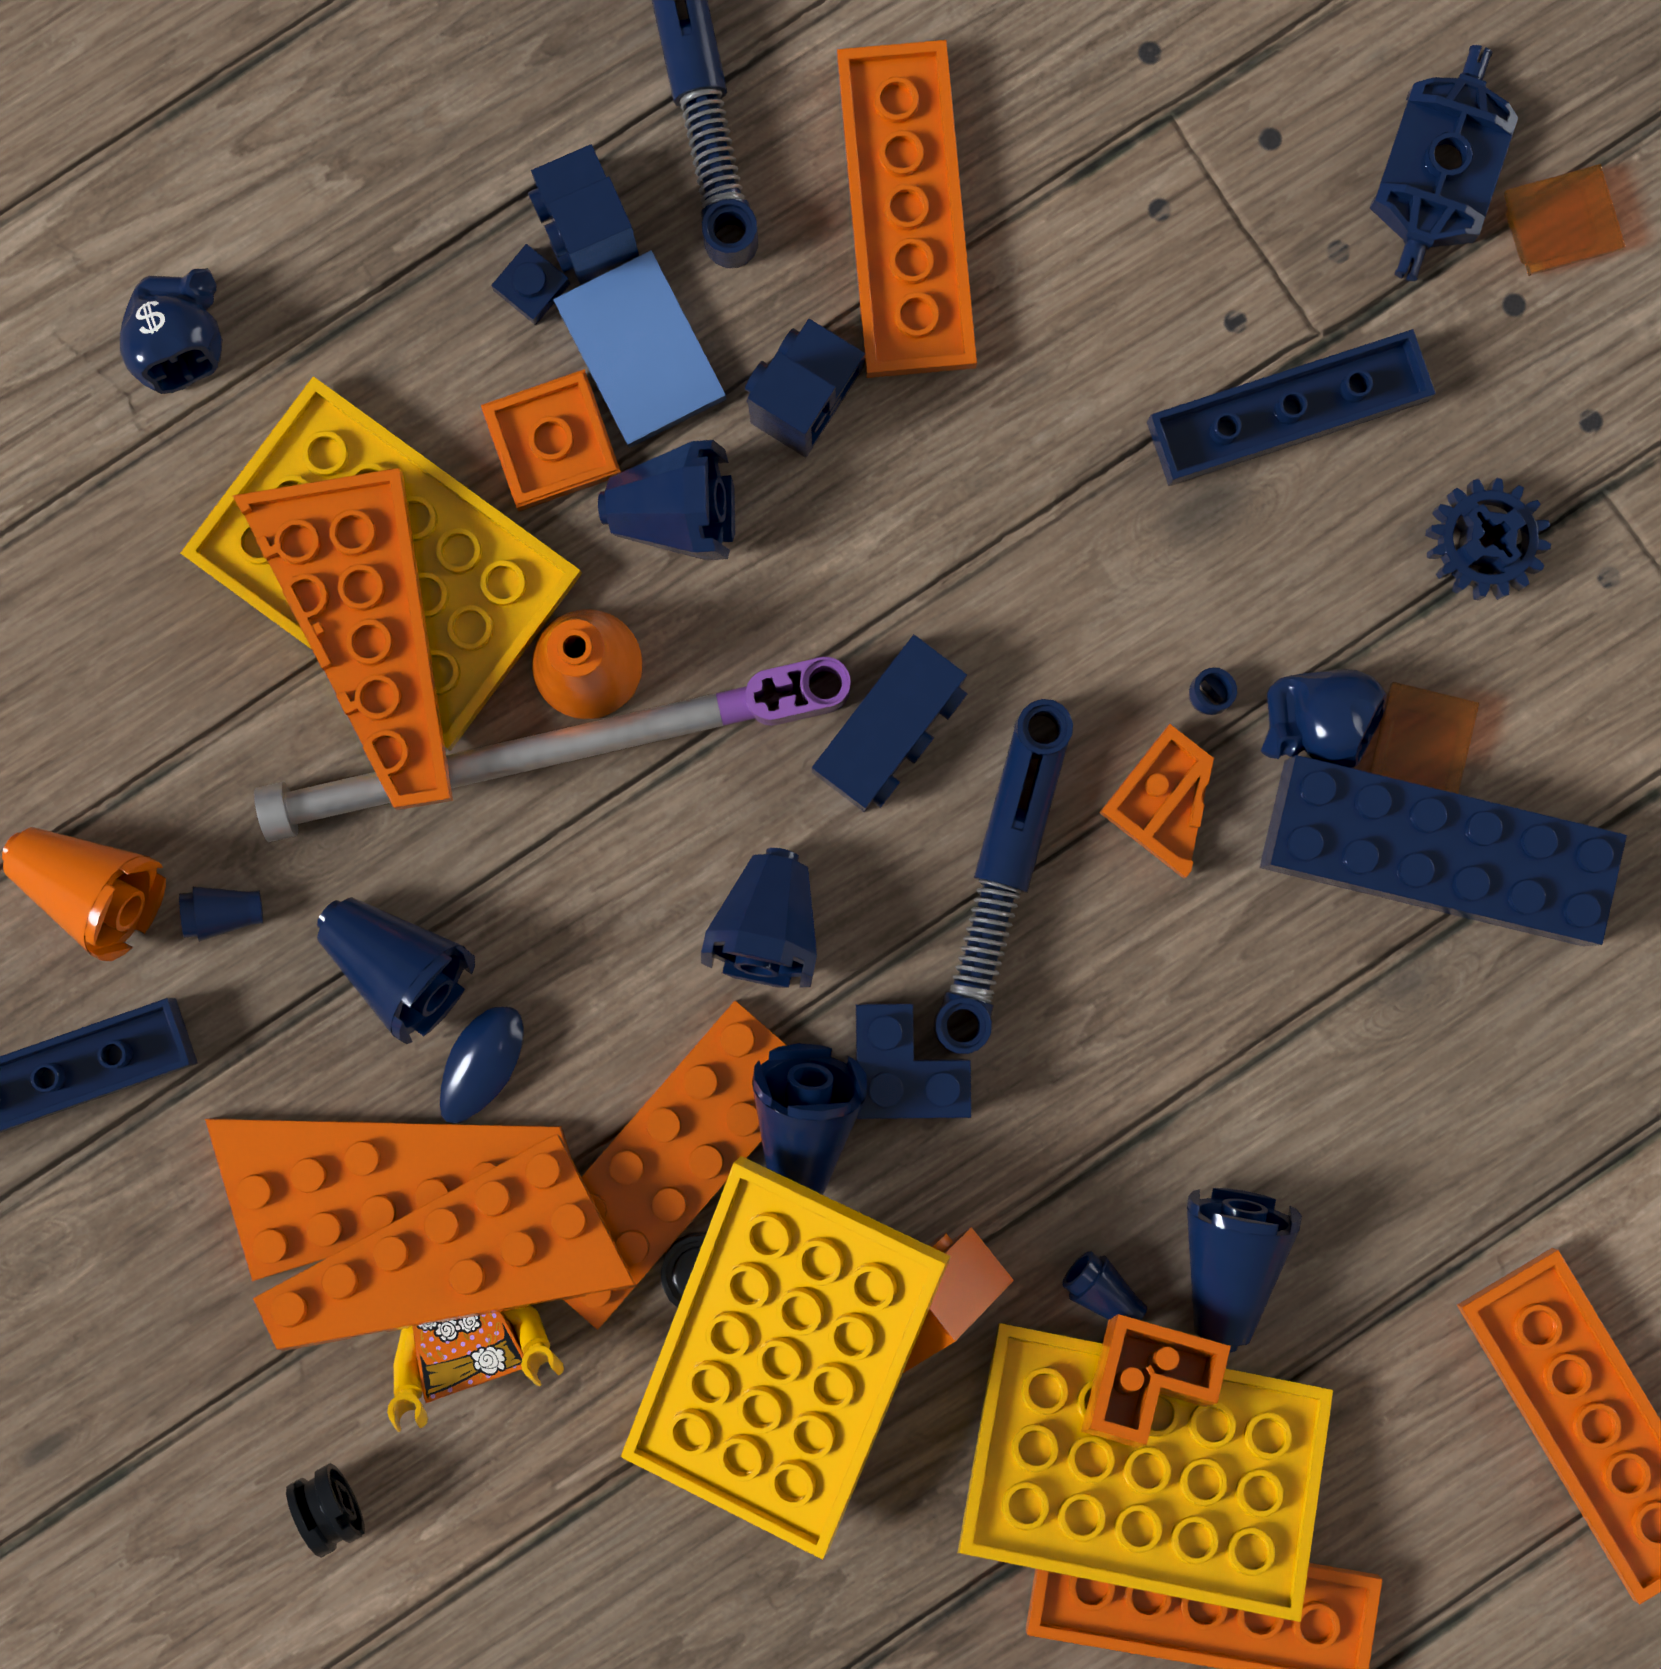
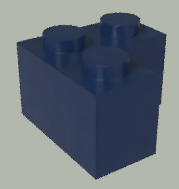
M592 144L531 170L537 189L528 192V195L541 224L548 220L552 221L544 225V228L563 273L573 269L580 285L639 256L631 223L610 177H606Z
M811 319L807 320L800 332L792 328L784 338L770 364L761 361L747 381L745 390L750 394L746 402L749 407L751 424L806 458L865 367V353Z
M913 1004L855 1005L856 1061L867 1076L866 1098L857 1119L971 1118V1060H914Z

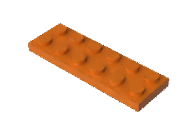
M937 40L837 49L866 378L976 369L977 358L947 41Z
M736 1000L581 1177L636 1285L725 1184L733 1163L740 1156L747 1158L762 1141L752 1086L754 1066L758 1060L760 1064L769 1060V1051L787 1044ZM635 1287L587 1294L584 1297L563 1300L598 1330Z
M1551 1248L1457 1304V1307L1631 1598L1640 1605L1661 1592V1420L1558 1249Z
M1309 1563L1301 1622L1035 1569L1025 1630L1028 1636L1219 1669H1369L1383 1579L1378 1574Z

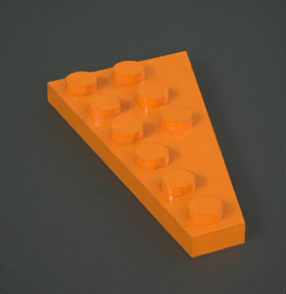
M396 468L232 495L241 513L245 516L264 558L268 561L283 590L282 593L321 668L325 671L344 713L348 716L393 808L401 810L453 801L402 471Z
M205 1119L252 1281L326 1259L555 1134L562 1138L570 1154L562 1126Z
M555 1134L254 1297L253 1300L276 1349L286 1351L351 1339V1337L383 1331L402 1330L427 1323L445 1322L528 1307V1305L554 1300L584 1297L587 1294L609 1290L637 1287L562 1138Z

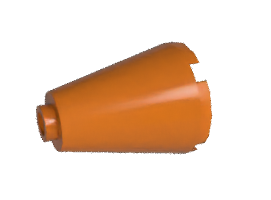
M576 610L558 617L541 633L532 656L533 678L542 697L558 712L576 719H600L621 708L634 696L642 677V653L632 631L615 616L599 610ZM586 649L582 656L574 658L579 651Z
M36 827L27 828L11 836L2 851L5 875L90 955L101 961H114L129 952L133 947L125 942L135 930L146 933L153 923L163 900L166 878L157 873V869L163 867L160 862L149 856Z

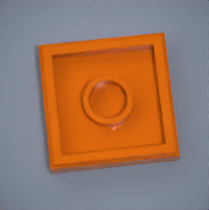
M585 369L481 405L518 511L608 481L610 477L621 473Z

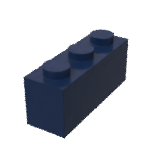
M913 634L812 766V773L863 812L867 810L872 802L881 808L900 784V781L893 776L896 770L906 758L915 764L933 741L934 737L926 731L940 714L949 720L968 695L967 692L960 688L967 674Z

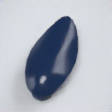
M506 1006L493 1007L486 1010L462 1031L453 1045L445 1066L440 1093L441 1116L446 1122L458 1123L469 1119L485 1108L509 1081L519 1059L524 1038L522 1018L514 1008Z

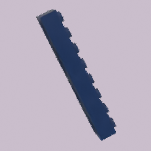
M1414 329L1151 414L1147 425L1168 486H1172L1426 403L1436 393Z
M165 998L0 1056V1133L198 1064L176 998Z

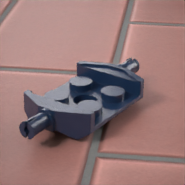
M1481 45L1470 46L1463 72L1458 78L1433 77L1413 84L1406 97L1408 101L1377 194L1370 205V209L1397 235L1404 239L1405 246L1394 274L1402 279L1408 271L1405 279L1407 281L1418 280V274L1426 250H1429L1431 247L1473 243L1478 238L1518 121V116L1510 103L1485 87L1487 82L1483 81L1493 52L1485 47L1479 57ZM1444 144L1455 147L1461 154L1462 165L1453 170L1441 167L1435 159V148Z

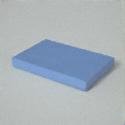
M652 250L553 299L628 448L726 400V394Z

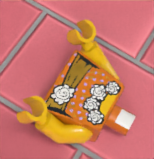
M528 1305V1307L445 1322L427 1323L402 1329L393 1363L395 1397L390 1401L387 1409L389 1420L398 1432L401 1431L400 1418L405 1412L415 1410V1421L419 1428H423L427 1424V1412L419 1400L422 1392L425 1403L521 1369L535 1385L541 1386L542 1384L538 1379L537 1373L540 1366L545 1362H549L552 1370L557 1375H561L564 1370L563 1363L549 1349L550 1343L538 1311L531 1305Z

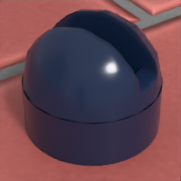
M1213 667L1203 670L1193 679L1189 688V700L1193 708L1207 715L1222 713L1233 704L1237 696V685L1234 678L1221 668ZM1200 685L1202 689L1214 700V702L1218 703L1219 705H1214L1206 697V695L1200 690Z

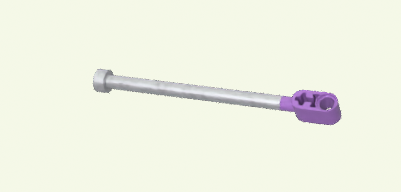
M819 657L760 671L750 679L745 687L446 755L451 789L751 719L772 726L831 713L840 709L846 703L850 694V675L847 668L839 660L831 657ZM819 672H831L840 679L842 687L835 697L820 699L810 691L809 683L812 677ZM800 677L801 695L806 705L796 706L795 695L779 699V709L775 711H768L766 703H756L755 699L761 698L764 695V686L774 685L777 693H784L793 690L791 678ZM375 772L294 791H289L285 782L257 787L254 790L258 821L262 833L268 842L297 836L298 824L391 803Z

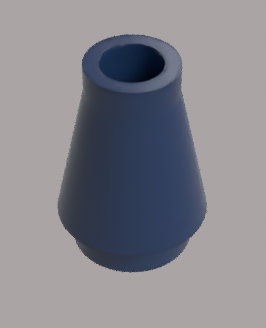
M193 886V892L179 894L180 918L184 938L198 936V941L200 942L243 927L263 924L260 890L248 892Z
M1092 1251L1084 1253L1073 1263L1063 1279L1062 1285L1070 1292L1069 1299L1108 1320L1118 1314L1142 1320L1147 1312V1305L1136 1296L1105 1255L1098 1257Z

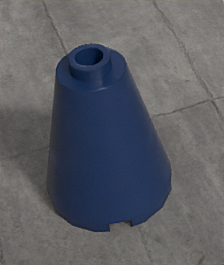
M353 897L347 898L342 902L339 900L331 902L322 911L317 921V927L320 928L317 936L318 942L390 1033L405 1044L413 1042L409 1035L416 1030L424 1037L447 1016L465 990V988L457 983L463 970L465 969L472 975L475 968V956L466 950L464 946Z
M802 1043L780 1046L769 1051V1060L762 1064L758 1060L754 1066L752 1079L766 1168L823 1195L866 1098L867 1076L860 1064L850 1056H848L847 1064L831 1057L832 1048Z
M1213 1188L1211 1198L1200 1199V1189L1190 1193L1187 1202L1194 1332L1201 1338L1231 1346L1230 1352H1235L1238 1346L1249 1344L1298 1235L1302 1215L1292 1206H1289L1288 1215L1274 1210L1276 1199L1243 1190Z

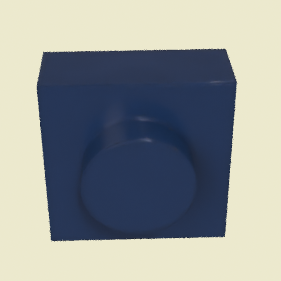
M525 244L491 286L495 293L536 325L554 304L553 299L561 296L568 288L570 281L561 271L528 244Z

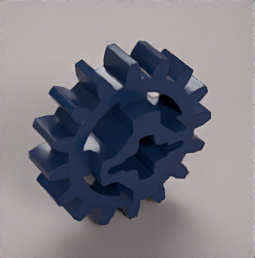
M1496 478L1489 484L1487 490H1484L1481 481L1475 479L1467 485V495L1459 488H1456L1447 495L1451 507L1440 504L1432 512L1434 517L1442 523L1432 525L1426 530L1425 536L1438 540V545L1426 553L1427 558L1442 559L1444 565L1435 575L1440 579L1452 574L1456 578L1452 591L1456 594L1469 585L1473 587L1474 600L1480 601L1486 597L1489 588L1492 589L1497 600L1503 599L1509 595V584L1520 591L1530 584L1525 572L1535 575L1544 568V564L1535 555L1543 554L1551 549V543L1539 539L1538 533L1549 527L1550 523L1549 520L1535 521L1532 514L1541 505L1538 500L1529 502L1526 505L1520 501L1524 487L1518 485L1509 493L1503 492V480ZM1485 505L1499 507L1506 511L1507 514L1490 512ZM1455 526L1460 531L1458 550L1455 549L1453 540ZM1518 529H1520L1522 536L1521 552L1516 547ZM1491 531L1497 540L1485 548L1479 539ZM1468 566L1487 567L1492 575L1476 572Z

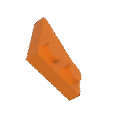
M1169 724L1099 813L1184 879L1192 871V857L1198 828L1201 826L1205 806L1203 802L1206 787L1210 781L1214 758Z

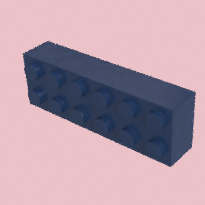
M1295 755L1284 761L1259 868L1579 946H1596L1603 944L1627 835Z

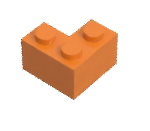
M972 1227L954 1239H951L947 1233H944L929 1244V1246L950 1255L951 1258L903 1373L956 1342L1014 1281Z
M1118 1314L1108 1320L1081 1432L1136 1448L1147 1445L1159 1394L1203 1407L1218 1403L1231 1346Z

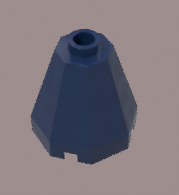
M714 440L691 441L610 477L605 491H601L598 496V513L601 523L609 525L610 533L620 538L706 561L728 559L730 550L722 545V543L733 542L735 536V488L732 475L721 476L718 466L721 463H729L726 450Z
M767 848L765 854L752 856L706 930L701 950V964L712 968L714 958L725 962L722 973L735 979L777 988H789L791 977H801L799 988L811 987L817 959L809 871L808 866L798 862V854L782 848Z

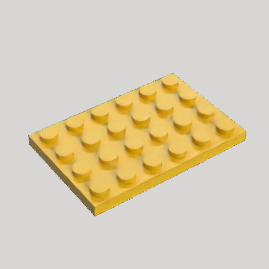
M313 376L180 554L311 649L282 593L283 590L268 561L264 558L245 516L241 513L232 495L399 468L404 477L444 744L451 751L580 578L582 572Z
M740 1156L731 1168L620 1457L823 1560L834 1540L951 1256Z
M1002 1323L997 1325L958 1553L1301 1622L1333 1390L1225 1369L1217 1404L1203 1407L1159 1394L1147 1445L1136 1448L1081 1432L1102 1343Z

